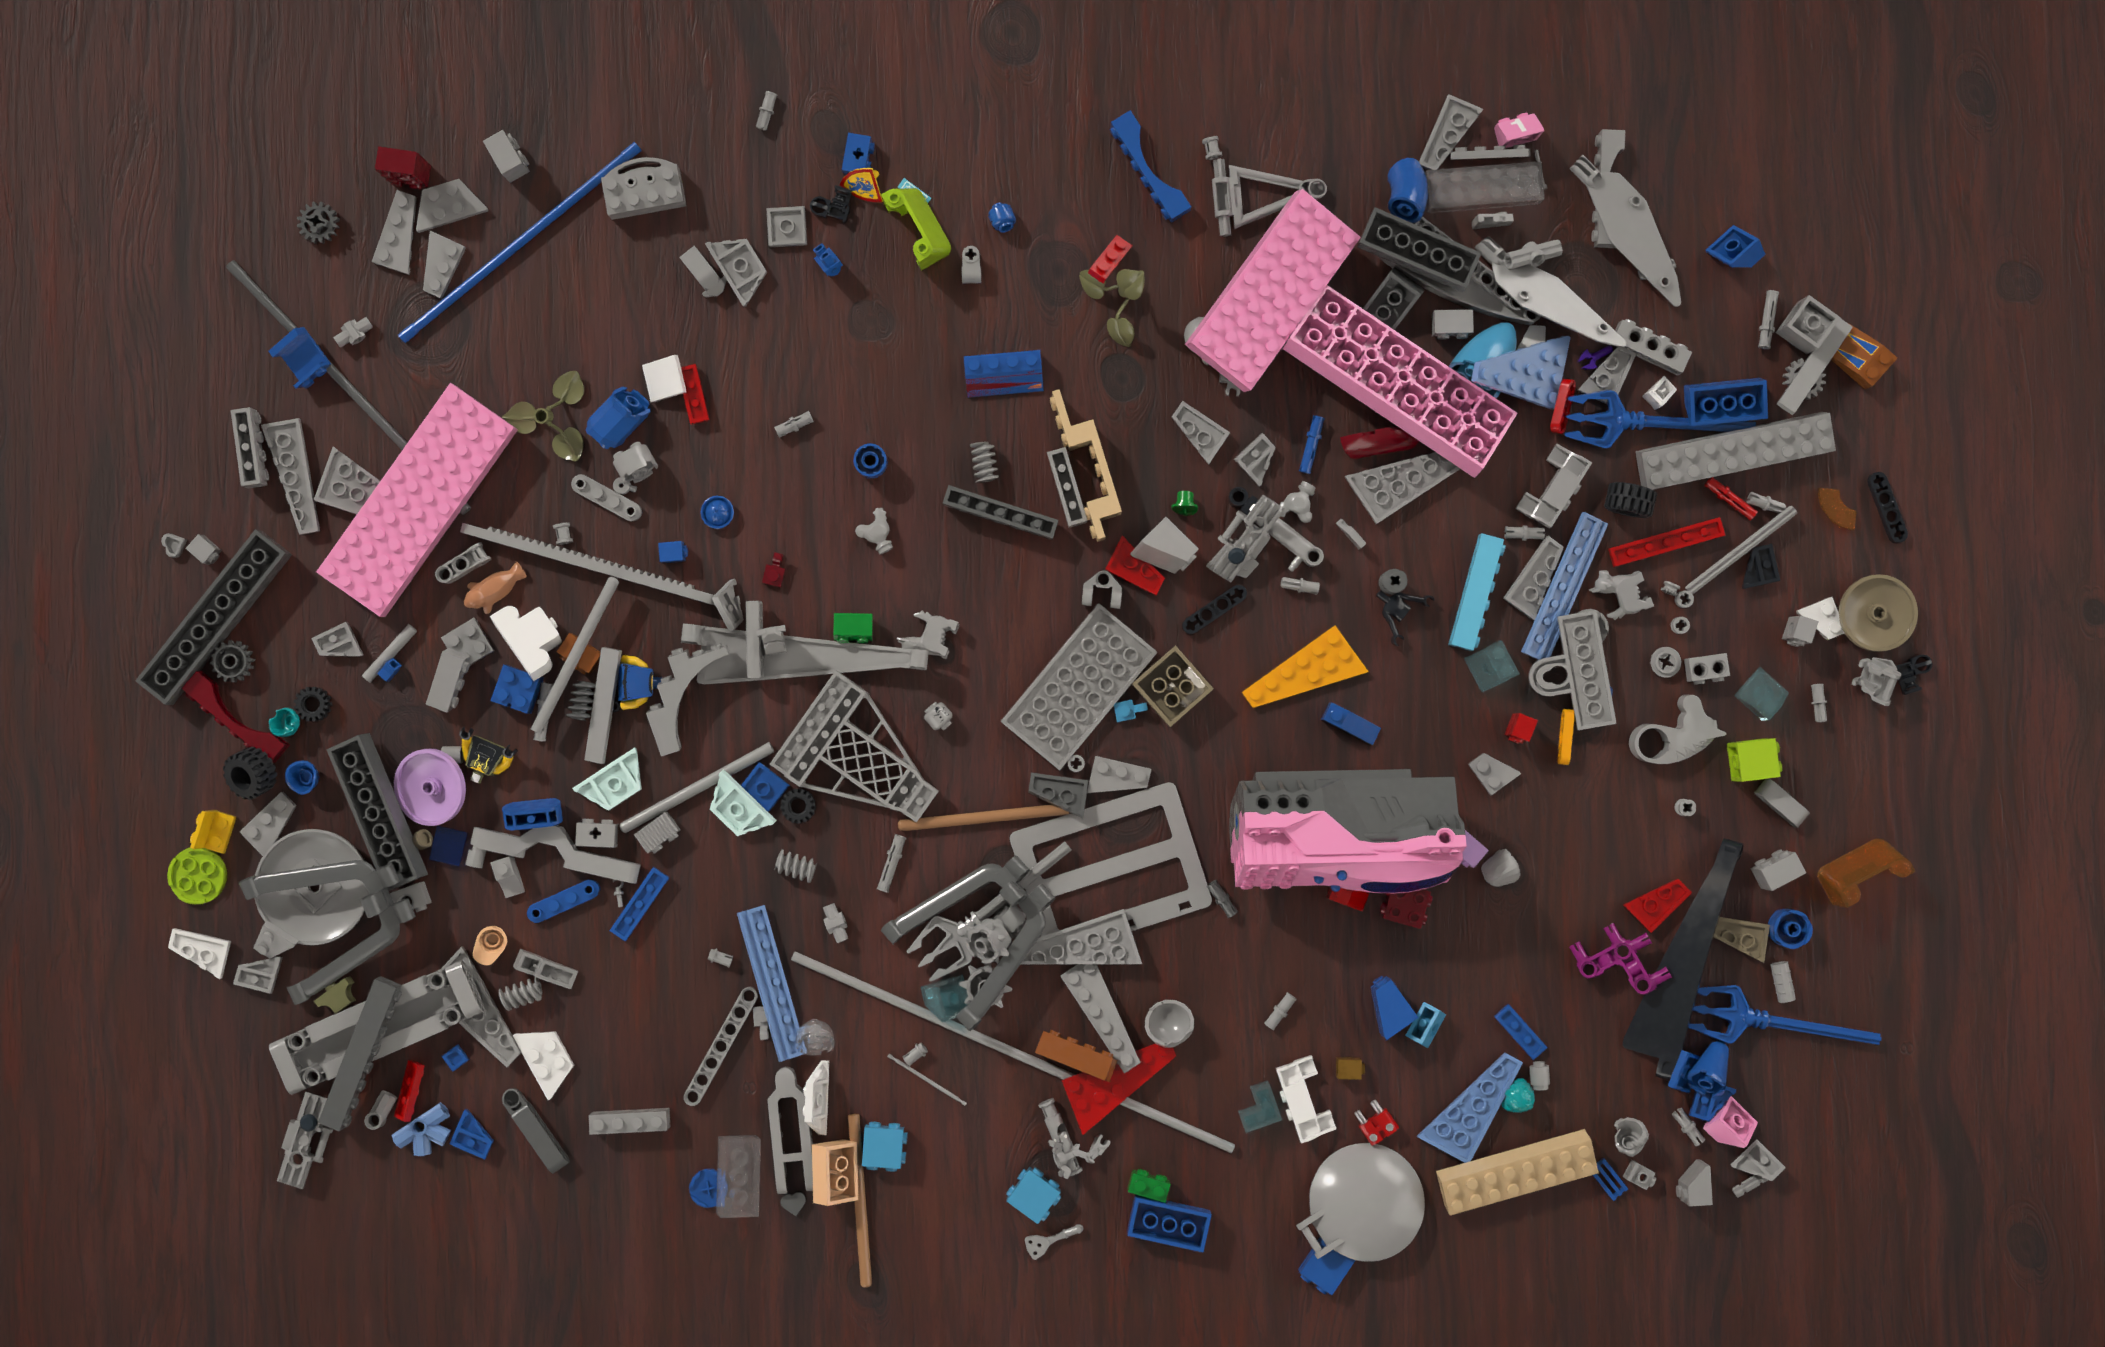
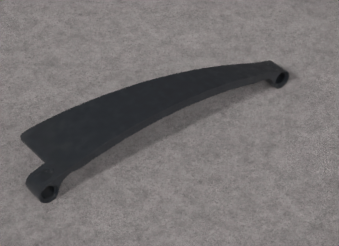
M1723 839L1714 866L1691 904L1657 969L1659 971L1666 966L1668 972L1662 976L1670 973L1672 978L1656 985L1657 988L1644 995L1624 1036L1622 1043L1624 1048L1659 1058L1656 1077L1670 1081L1680 1053L1683 1050L1718 920L1735 866L1742 855L1744 844L1741 842Z

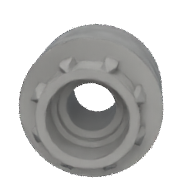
M1008 903L1002 906L991 918L994 920L1000 919L1003 922L1004 928L1012 940L1018 936L1026 924L1025 913L1017 905L1011 907Z

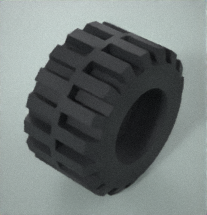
M1613 482L1609 484L1604 507L1611 512L1625 516L1649 518L1653 515L1657 493L1644 486L1625 482Z
M247 747L225 760V766H223L225 773L223 776L226 779V784L229 785L232 792H235L236 796L252 800L274 787L277 781L275 778L277 777L276 767L272 763L273 760L268 757L266 752H262V749Z

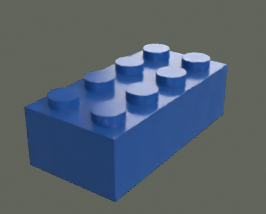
M1135 1194L1127 1236L1204 1252L1212 1214L1208 1209L1167 1200L1164 1203Z

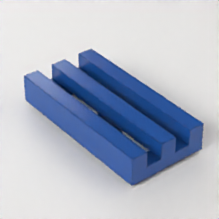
M1604 1158L1596 1163L1598 1170L1615 1190V1193L1612 1194L1597 1174L1593 1175L1609 1197L1613 1201L1616 1200V1197L1621 1196L1624 1191L1628 1190L1627 1186ZM1602 1164H1604V1166L1608 1169L1611 1175L1619 1183V1185L1621 1186L1620 1189H1618V1187L1614 1184V1182L1603 1170V1168L1601 1167Z

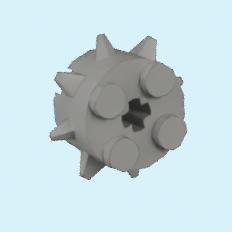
M975 918L976 926L966 927L968 932L966 945L973 957L978 956L982 963L989 964L995 960L998 964L999 956H1009L1007 950L1012 944V939L1009 937L1000 919H985L980 922Z
M985 963L984 967L978 969L971 965L968 966L971 975L968 980L959 982L960 986L967 989L968 997L964 1001L965 1004L971 1003L983 986L981 983H985L994 970L991 963ZM1005 985L991 1006L995 1004L1002 1008L1001 998L1003 993L1012 991V988Z

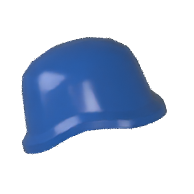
M304 760L297 761L286 769L285 780L287 785L296 793L307 794L318 784L319 772L312 763Z

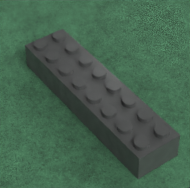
M370 733L357 735L326 749L375 868L377 869L392 863L397 872L400 882L387 887L388 891L427 876L428 872L418 848L414 845L413 836Z

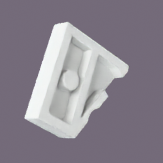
M1832 597L1796 611L1798 615L1819 621L1816 629L1826 640L1844 634L1839 621V612Z

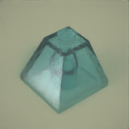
M1759 667L1734 696L1762 721H1769L1782 707L1789 692Z
M963 975L932 982L920 987L925 1006L941 1022L957 1018V1014L970 1004L964 1003L968 997L967 990L959 985V982L964 981Z

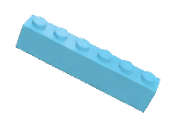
M1483 533L1478 535L1448 645L1468 651H1474V648L1478 647L1480 637H1478L1479 629L1482 630L1485 623L1483 618L1484 611H1487L1490 605L1488 596L1495 587L1493 578L1500 569V563H1498L1499 556H1503L1505 550L1504 539Z

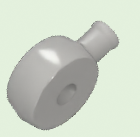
M618 477L613 482L614 491L620 495L627 494L629 491L636 492L637 486H632L630 481H628L630 485H625L621 477Z

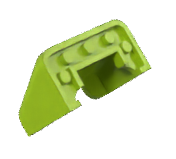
M898 188L881 194L888 212L896 211L901 216L909 213L923 238L915 242L913 252L921 271L949 255L951 252L950 242L919 189Z

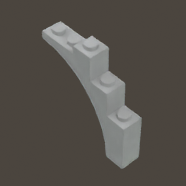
M719 643L711 646L709 651L697 650L692 652L693 656H690L688 649L683 651L682 648L671 651L672 654L669 655L668 660L675 678L667 676L660 679L661 682L658 683L657 687L663 706H661V703L652 705L646 713L661 756L680 751L681 743L678 735L677 718L684 691L701 669L714 660L729 654L727 645L722 646Z

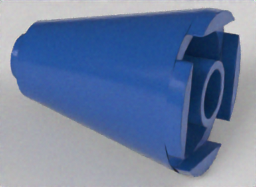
M1712 1042L1687 1075L1689 1079L1688 1084L1695 1091L1704 1095L1706 1092L1712 1093L1713 1097L1724 1094L1729 1059V1048L1724 1042Z

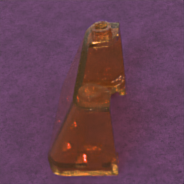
M1874 839L1822 866L1818 871V878L1832 905L1848 908L1859 901L1861 893L1857 885L1886 869L1898 877H1906L1916 871L1912 863L1884 839Z

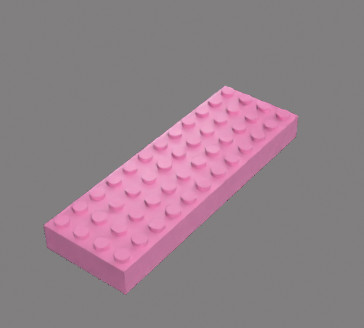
M1328 285L1323 289L1283 347V350L1474 478L1483 470L1518 414Z
M450 383L316 572L379 617H386L518 429L456 385Z

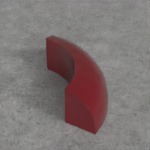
M1399 427L1376 429L1370 432L1340 437L1345 453L1353 459L1410 450L1419 442V440Z

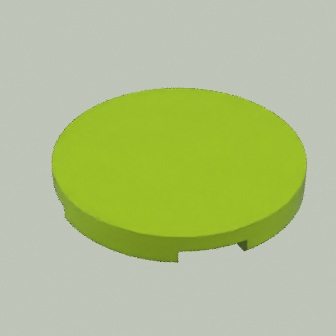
M187 848L172 859L167 873L168 884L181 901L189 904H204L214 900L223 891L227 881L226 865L215 851L206 848Z

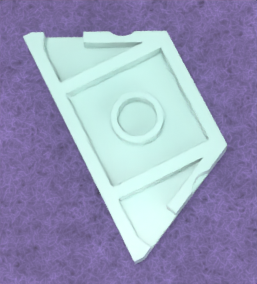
M631 749L572 789L608 811L642 789L637 749Z
M724 769L719 773V781L714 791V800L711 803L710 810L732 832L739 836L749 831L758 830L761 827L773 825L777 821Z

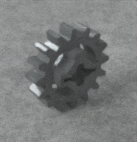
M312 202V207L306 204L307 210H300L303 215L302 217H297L301 221V223L297 224V227L302 229L299 233L302 236L305 235L306 240H312L314 244H317L319 240L320 243L324 244L325 239L331 241V235L337 236L334 230L340 229L336 225V222H339L340 219L334 217L337 215V212L332 210L330 205L325 206V203L320 202L318 206L316 202ZM325 213L328 214L330 221L326 219L327 215ZM320 220L323 222V223H320V224L318 223L317 225H315V224L313 223V222H315V223H316V222H320ZM307 225H309V226L311 227V228H310L311 233L309 232V230H308V228H307Z

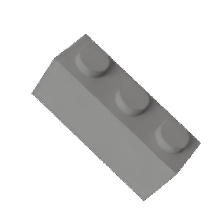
M450 648L442 651L426 705L444 712H449L456 708L459 702L458 692L462 690L465 680H463L464 673H467L470 667L468 662L469 655Z

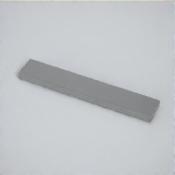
M1841 318L1819 349L1811 352L1777 402L1778 406L1791 415L1797 411L1853 328L1850 324Z
M607 647L601 648L585 761L605 763L622 650Z

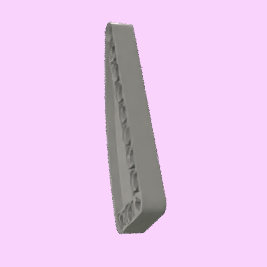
M1424 217L1420 221L1413 223L1452 240ZM1379 257L1388 266L1397 268L1424 289L1470 310L1525 325H1532L1541 317L1534 313L1535 319H1529L1527 317V311L1529 310L1521 306L1518 308L1512 305L1513 298L1506 291L1504 296H1500L1496 291L1500 286L1494 280L1493 271L1480 261H1478L1475 267V272H1473L1466 290L1462 293ZM1488 276L1490 283H1483L1481 277Z

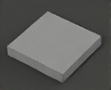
M805 206L766 208L769 247L807 245Z

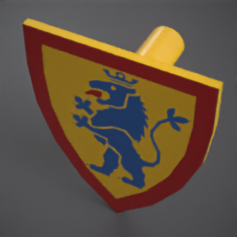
M860 168L850 171L839 184L843 188L852 190V195L859 199L870 202H883L876 180L879 172L873 170V168Z

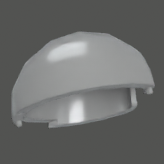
M1163 1000L1157 1002L1149 1009L1144 1027L1147 1035L1155 1044L1164 1048H1171L1181 1044L1190 1037L1194 1029V1017L1191 1010L1184 1003L1177 1000Z

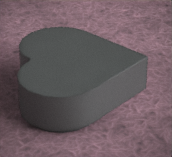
M800 1191L794 1194L787 1193L781 1198V1206L794 1216H797L806 1202L805 1194Z

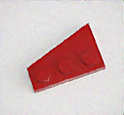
M1122 535L1105 570L1156 596L1165 578L1150 563L1133 557L1130 553L1135 548Z
M1675 879L1623 904V906L1649 933H1652L1692 892L1679 879Z

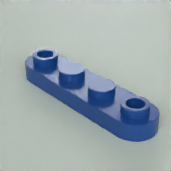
M592 879L581 882L532 904L527 910V917L534 923L542 922L597 897L600 893V885ZM587 886L592 887L591 893L586 891ZM534 910L539 911L540 914L538 917L534 916Z

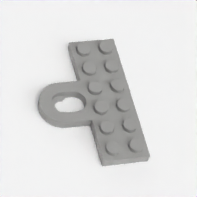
M1592 610L1558 616L1557 620L1563 655L1539 659L1531 666L1528 679L1532 689L1544 696L1571 693L1577 730L1616 724L1597 611ZM1555 666H1561L1566 670L1567 678L1562 684L1556 685L1552 682H1545L1543 674Z

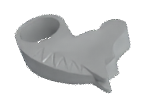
M1686 694L1680 696L1677 702L1681 714L1678 716L1676 728L1657 724H1642L1631 733L1629 748L1631 753L1641 761L1655 764H1670L1695 755L1706 748L1714 738L1725 736L1727 733L1717 728V721L1705 714L1699 697ZM1653 728L1660 733L1662 741H1664V748L1656 756L1647 758L1639 749V738L1645 730Z

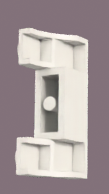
M1312 1055L1277 1067L1276 1071L1283 1090L1279 1093L1283 1103L1287 1102L1289 1109L1286 1110L1289 1121L1293 1120L1300 1142L1304 1143L1336 1130L1330 1110L1319 1114L1315 1113L1304 1080L1318 1074Z

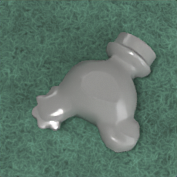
M1302 481L1301 485L1298 486L1300 491L1290 493L1284 502L1280 503V506L1285 508L1281 516L1285 517V514L1291 511L1298 515L1301 522L1308 523L1312 519L1309 496L1315 494L1316 488Z
M876 508L873 511L875 521L870 525L862 524L857 526L855 533L860 538L876 543V551L882 555L893 549V546L891 544L892 541L886 540L890 531L886 521L887 512L883 508Z

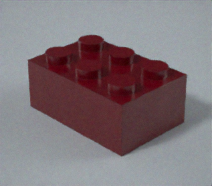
M378 146L375 170L381 174L380 176L386 178V181L391 182L393 186L402 187L405 184L410 185V188L421 190L422 187L428 188L431 165L420 154L414 151Z

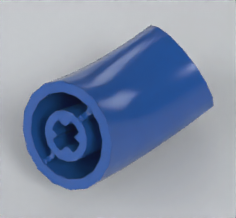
M1405 158L1395 163L1389 170L1388 182L1391 187V197L1388 202V209L1392 215L1408 222L1416 223L1420 221L1426 209L1428 183L1419 161L1414 158Z

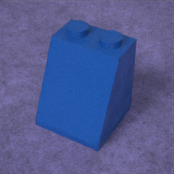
M1380 976L1373 981L1374 985L1371 986L1379 1033L1388 1040L1415 1021L1418 1016L1394 982L1387 976L1384 978Z

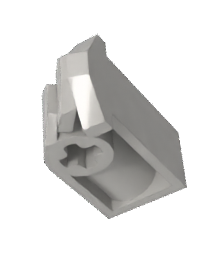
M695 246L679 257L705 289L702 293L705 298L718 296L724 291L727 279L725 276L721 279Z
M785 625L756 630L757 637L762 636L766 655L787 652L783 632H786Z

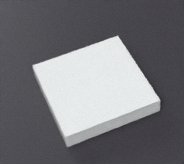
M672 355L642 365L651 402H657L687 392L678 355Z

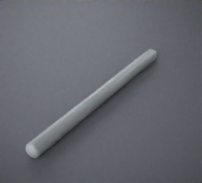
M615 577L608 578L531 730L541 734L619 584Z
M770 742L762 745L620 823L621 831L627 833L717 784L719 773L723 769L732 776L774 753Z

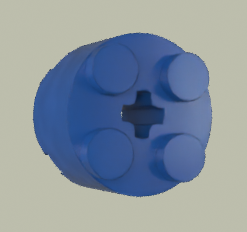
M1793 909L1776 910L1768 921L1770 925L1768 936L1779 946L1796 949L1808 943L1812 937V924L1803 912Z

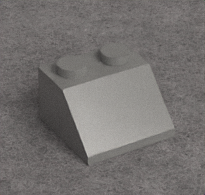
M1696 1159L1679 1178V1185L1676 1186L1677 1197L1688 1206L1713 1205L1710 1165L1700 1159Z

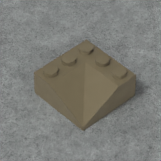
M1176 645L1132 683L1133 687L1169 727L1214 689Z

